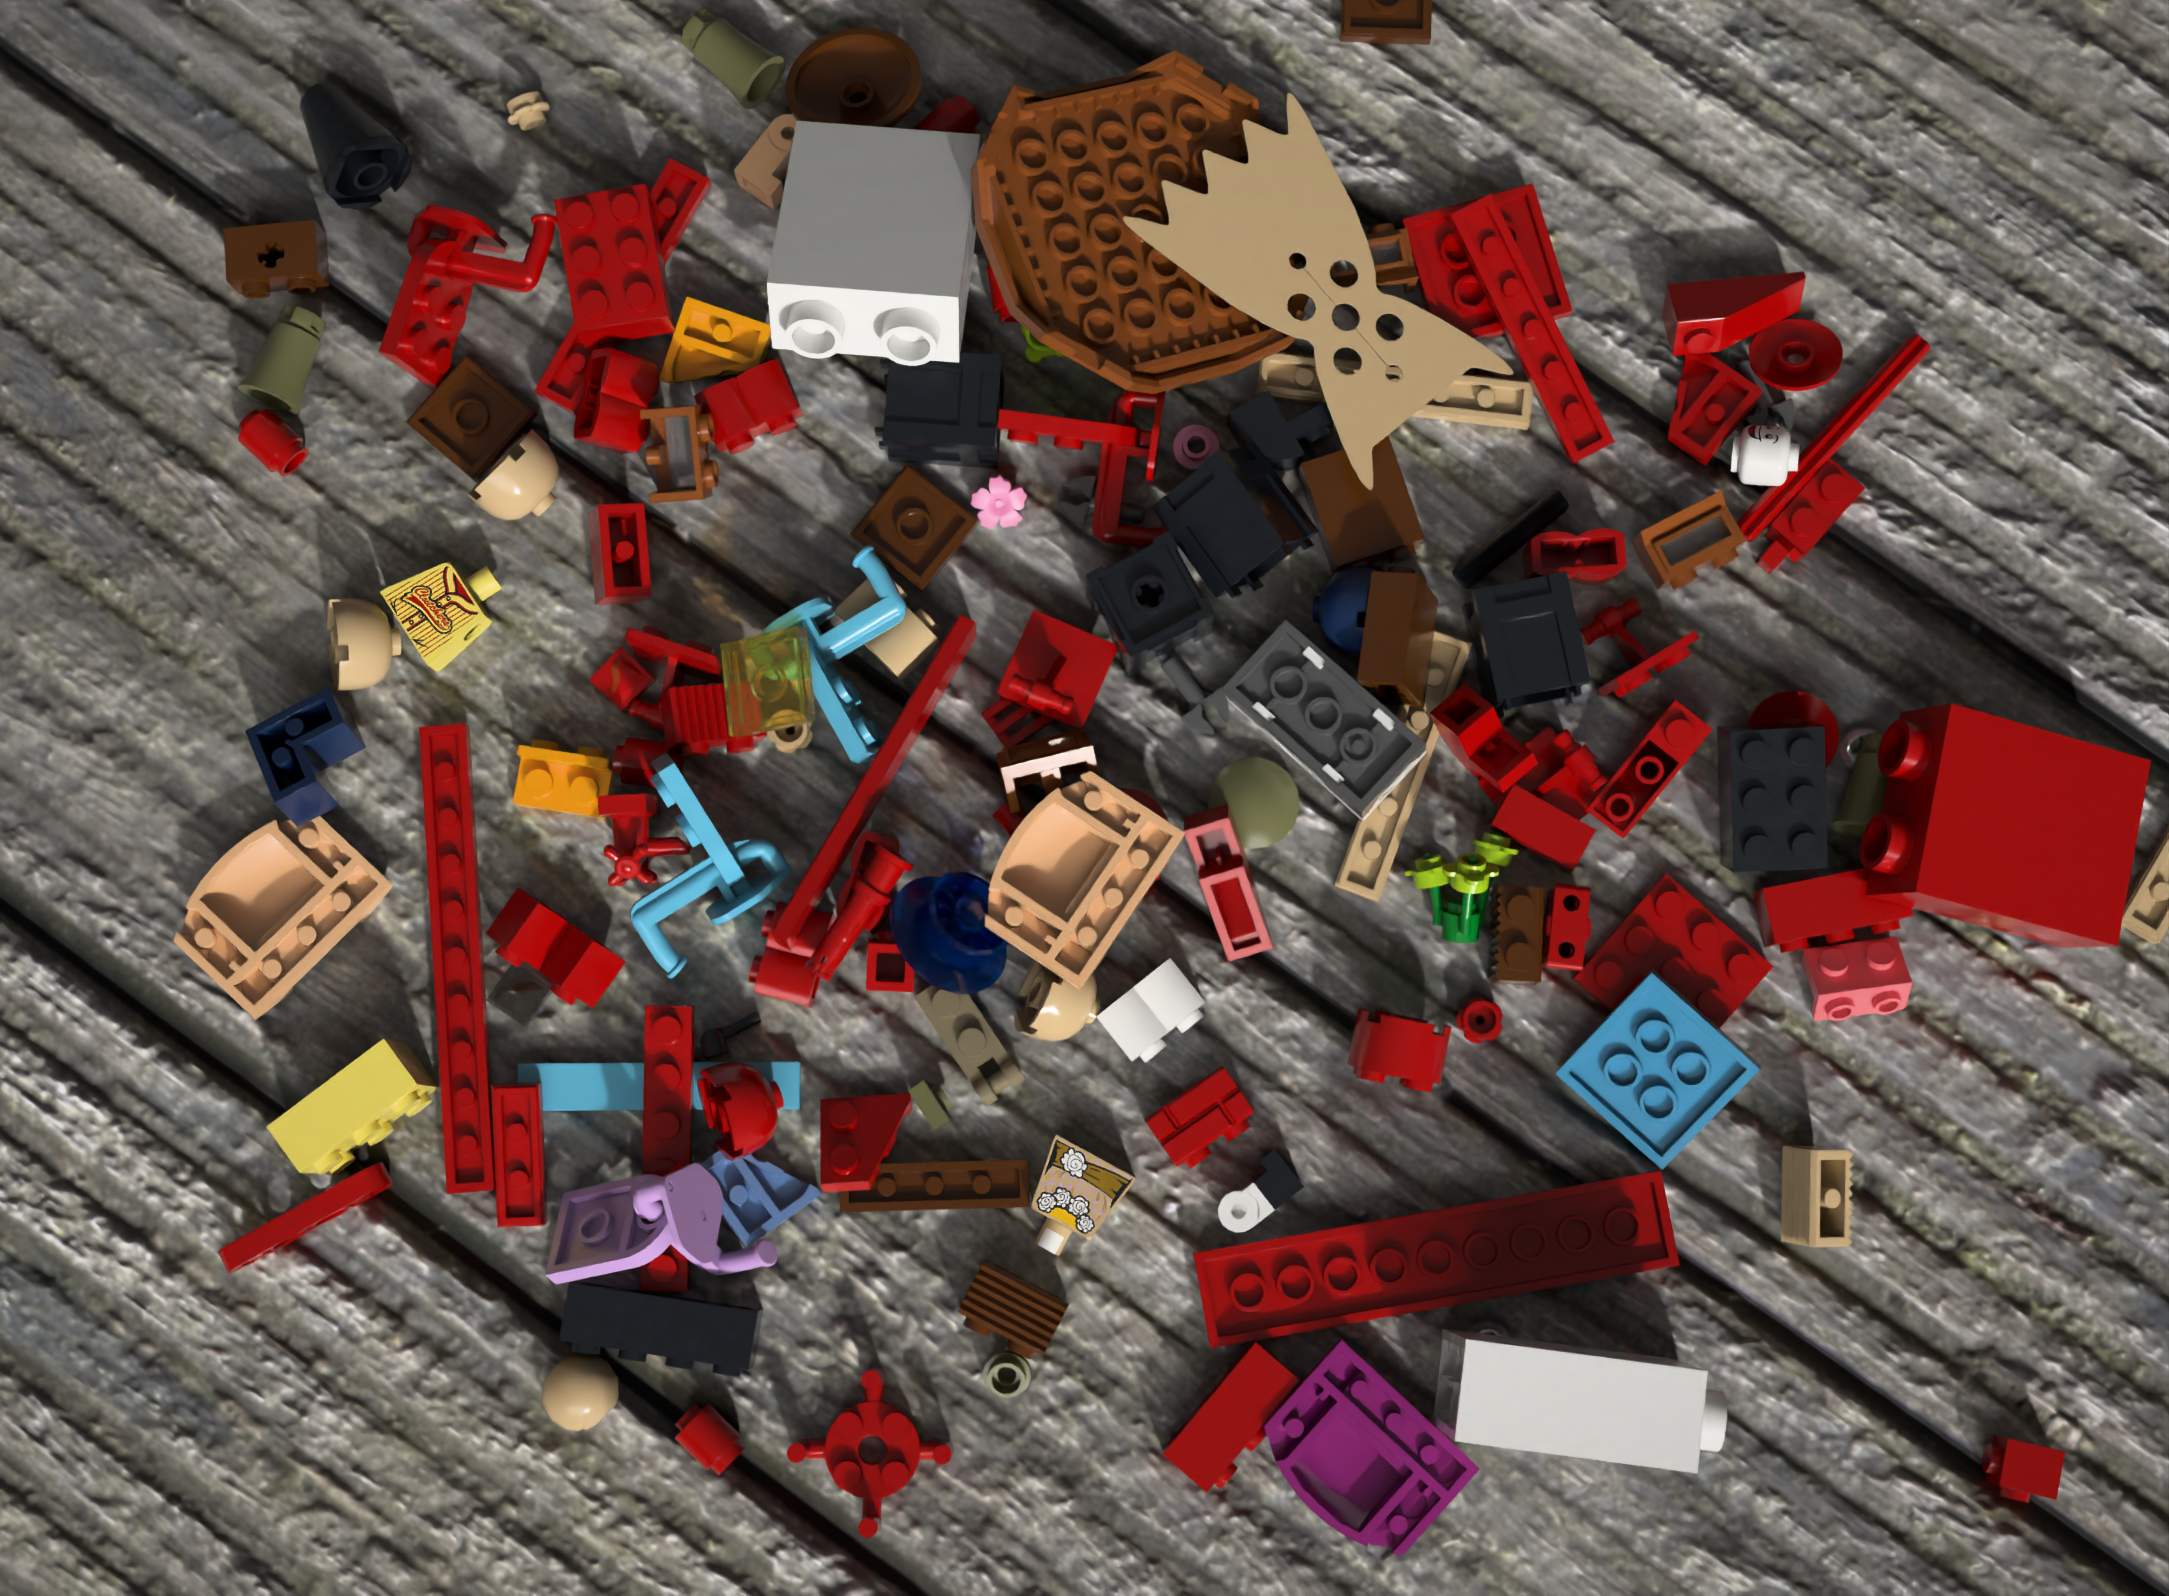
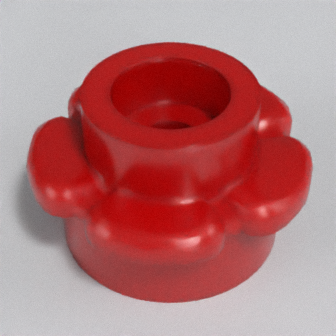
M1474 997L1466 1001L1464 1009L1458 1011L1456 1018L1457 1026L1460 1030L1464 1031V1037L1472 1043L1480 1044L1486 1039L1492 1041L1502 1030L1501 1019L1503 1014L1495 1002H1487L1483 997ZM1477 1016L1484 1018L1482 1025L1476 1023Z

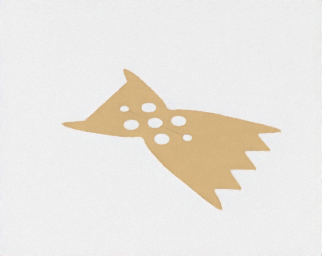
M1288 93L1286 102L1287 135L1279 134L1247 119L1243 120L1242 124L1248 152L1247 164L1234 161L1205 149L1202 151L1208 183L1207 194L1198 193L1163 180L1161 185L1169 216V224L1163 225L1127 216L1123 217V221L1149 245L1230 305L1275 330L1295 338L1307 340L1314 347L1316 373L1341 443L1358 478L1367 489L1372 490V449L1376 444L1470 368H1480L1506 375H1512L1514 372L1502 358L1471 336L1407 300L1383 294L1376 286L1373 258L1356 209L1310 120L1293 94ZM1293 253H1300L1305 257L1306 265L1304 268L1295 269L1291 266L1289 258ZM1345 260L1353 264L1358 274L1355 284L1350 287H1341L1335 284L1330 277V269L1333 263ZM1303 293L1312 298L1316 308L1312 318L1300 321L1291 316L1287 304L1292 295ZM1349 304L1357 310L1360 320L1355 329L1344 331L1335 326L1332 321V311L1337 305ZM1393 314L1401 320L1404 330L1399 339L1388 341L1379 336L1376 330V322L1381 315ZM1348 347L1354 349L1359 354L1361 367L1357 373L1346 375L1336 369L1333 358L1338 349ZM1390 365H1395L1402 371V378L1397 382L1390 381L1385 375L1386 368Z

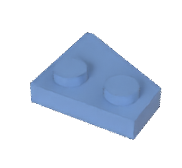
M719 1150L700 1164L719 1183L723 1194L722 1216L745 1248L750 1247L821 1196V1192L817 1187L804 1183L785 1173L783 1169L765 1162L752 1154L730 1161Z

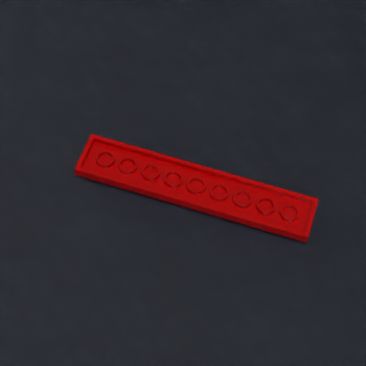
M1661 1171L1193 1253L1210 1348L1680 1265Z

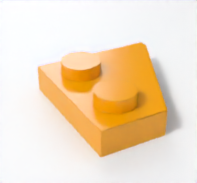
M686 296L675 328L676 332L673 334L658 380L672 384L737 375L764 362L771 341L770 325Z

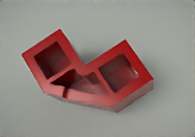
M519 887L486 931V934L499 944L495 951L499 956L518 968L525 961L554 982L549 990L570 1005H573L578 998L594 1008L626 962L605 945L567 921L566 918Z

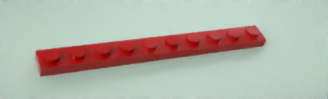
M466 723L419 727L446 1190L447 1194L496 1190L492 1085L470 728Z

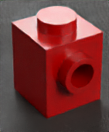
M878 930L877 938L868 937L867 991L913 992L916 945L915 939H906V931Z
M1993 1434L1992 1444L1986 1445L1982 1457V1470L1986 1473L1985 1482L1999 1486V1496L2029 1503L2030 1494L2057 1500L2065 1451Z

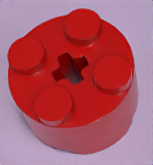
M1358 1008L1347 1061L1348 1065L1354 1067L1353 1074H1356L1357 1078L1384 1083L1386 1075L1400 1077L1399 1083L1403 1084V1087L1424 1092H1431L1433 1083H1441L1451 1026L1439 1024L1437 1033L1433 1032L1435 1025L1427 1024V1020L1375 1010L1374 1019H1369V1011L1365 1008Z

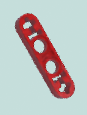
M383 1162L374 1164L220 1249L218 1254L229 1274L236 1272L381 1193L394 1183Z

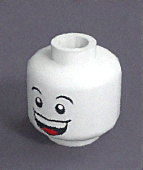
M1749 425L1744 428L1741 436L1734 435L1731 472H1738L1739 480L1744 484L1781 486L1787 479L1788 471L1797 472L1800 444L1790 443V432L1784 427Z

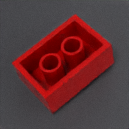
M646 184L554 199L575 331L585 348L676 332L654 202Z

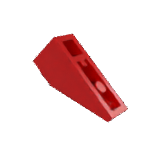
M1804 272L1667 284L1662 319L1672 355L1719 352L1799 312L1806 280Z

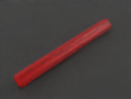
M1911 334L1799 454L1797 472L1788 471L1784 484L1781 486H1770L1736 522L1747 542H1752L1930 351L1929 343L1919 334Z

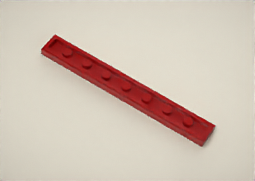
M963 615L958 616L772 928V934L778 945L789 951L793 949L977 637L975 621Z

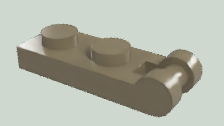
M954 971L914 996L986 1107L998 1100L996 1095L1008 1086L1012 1085L1015 1088L1026 1081ZM994 1058L1001 1069L985 1079L978 1068Z

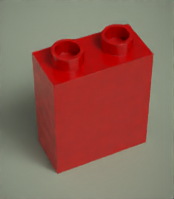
M1953 703L1900 712L1899 720L1894 721L1887 728L1878 749L1879 770L1888 778L1881 813L1876 814L1869 821L1860 844L1861 862L1865 868L1870 869L1865 896L2061 948L2118 946L2151 760Z

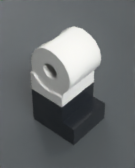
M1272 1149L1259 1159L1266 1169L1264 1173L1244 1189L1232 1190L1220 1199L1217 1208L1218 1217L1222 1225L1228 1230L1237 1233L1253 1228L1304 1187L1275 1149Z

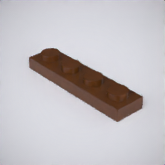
M1029 1159L880 1163V1172L870 1190L839 1192L840 1212L1030 1207Z

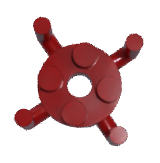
M871 1367L863 1373L861 1383L865 1387L864 1401L856 1403L842 1412L831 1425L826 1439H798L787 1450L788 1459L794 1463H799L805 1458L825 1459L827 1468L836 1485L854 1496L863 1498L862 1520L859 1523L858 1531L864 1538L873 1537L881 1526L882 1498L902 1489L914 1475L920 1460H934L938 1464H946L954 1453V1447L949 1441L920 1440L919 1432L908 1415L894 1404L883 1401L884 1374L878 1367ZM877 1436L885 1442L887 1452L882 1461L870 1463L863 1459L860 1454V1443L865 1437Z

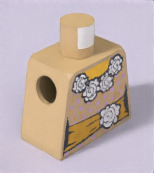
M1056 1135L1031 1204V1209L1047 1217L1034 1243L1059 1256L1072 1231L1090 1240L1133 1185L1136 1178Z

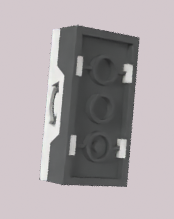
M1287 620L1275 630L1222 687L1225 697L1234 707L1362 821L1372 813L1426 754V743Z

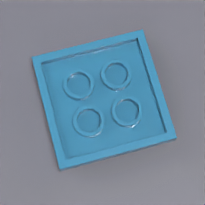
M1652 969L1557 1068L1555 1074L1663 1170L1760 1071L1761 1065Z

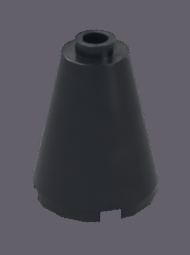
M318 83L311 86L300 101V110L327 194L342 208L361 209L381 202L382 199L379 194L390 187L396 192L410 174L412 165L411 156L404 143L338 85L334 83Z

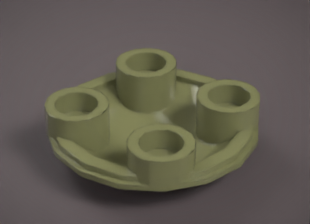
M1260 757L1238 759L1223 767L1212 781L1207 798L1208 810L1229 804L1242 845L1248 849H1267L1274 843L1282 840L1295 825L1300 808L1298 788L1290 774L1276 762Z

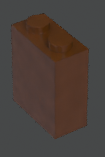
M1386 436L1372 449V490L1367 489L1360 481L1344 449L1300 463L1298 477L1315 526L1319 530L1318 534L1332 574L1349 566H1372V563L1389 558L1390 564L1408 560L1417 555L1415 549L1420 548L1425 539L1389 436Z
M1390 566L1387 568V572L1372 571L1357 681L1381 704L1424 707L1438 599L1419 574L1415 573V570L1404 566Z

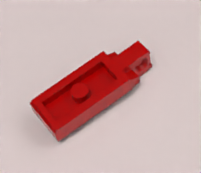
M1830 458L1768 526V531L1763 537L1772 544L1755 563L1769 575L1786 556L1794 563L1800 558L1802 559L1860 495L1865 487Z

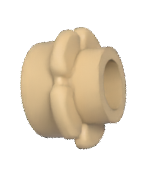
M537 91L519 95L510 100L506 105L510 113L507 119L508 123L511 125L518 124L523 131L543 125L546 122L545 115L550 111L548 102H544L540 92Z
M791 708L781 709L774 715L772 722L768 724V738L771 742H775L776 748L779 751L787 754L794 753L796 749H804L810 744L813 733L810 731L812 721L803 711L796 712ZM788 727L795 728L793 735L786 733Z

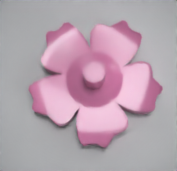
M998 474L997 476H990L989 489L985 486H980L977 491H973L971 493V505L980 509L977 512V516L981 520V525L993 529L1000 519V525L1004 528L1016 526L1022 520V515L1018 510L1024 508V501L1027 498V493L1023 490V486H1016L1010 489V480L1004 479L1001 474Z

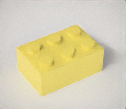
M383 1038L266 1126V1128L299 1173H318L322 1175L329 1171L331 1175H334L349 1166L356 1159L352 1153L363 1144L368 1142L370 1146H373L392 1133L394 1128L391 1126V1123L404 1113L411 1117L432 1102L429 1095L438 1089L439 1086L406 1042Z

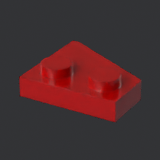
M1710 353L1685 355L1676 394V403L1668 432V441L1705 466L1762 397L1763 389Z
M910 1093L820 1099V1182L823 1193L871 1189L880 1172L879 1165L881 1160L889 1154L896 1141V1131L905 1114L909 1115L912 1110Z

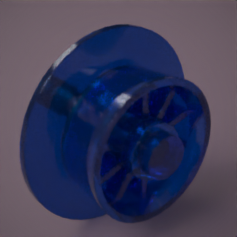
M955 871L941 877L927 876L917 878L906 884L898 892L892 903L890 913L891 930L895 943L907 963L932 985L956 994H974L989 988L1001 976L1007 959L1006 945L1009 942L985 927V914L988 915L990 884L974 874Z

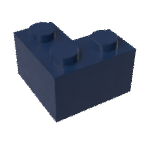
M329 687L245 731L274 803L297 827L339 806L325 769L366 748L352 713Z

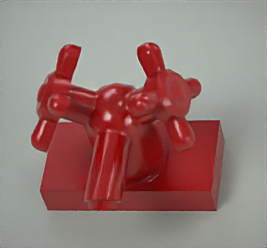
M646 793L598 796L599 815L608 816V819L612 821L613 846L606 845L603 850L606 857L615 861V871L608 876V884L610 886H623L629 879H638L643 884L654 885L658 882V877L655 872L650 870L649 861L656 856L690 855L689 852L692 847L680 839L679 836L649 838V817L660 815L659 796Z

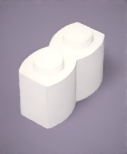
M1169 958L1101 1012L1097 1018L1132 1062L1140 1056L1146 1063L1167 1046L1162 1038L1175 1027L1181 1033H1184L1204 1017L1199 1008L1206 1002L1172 959Z

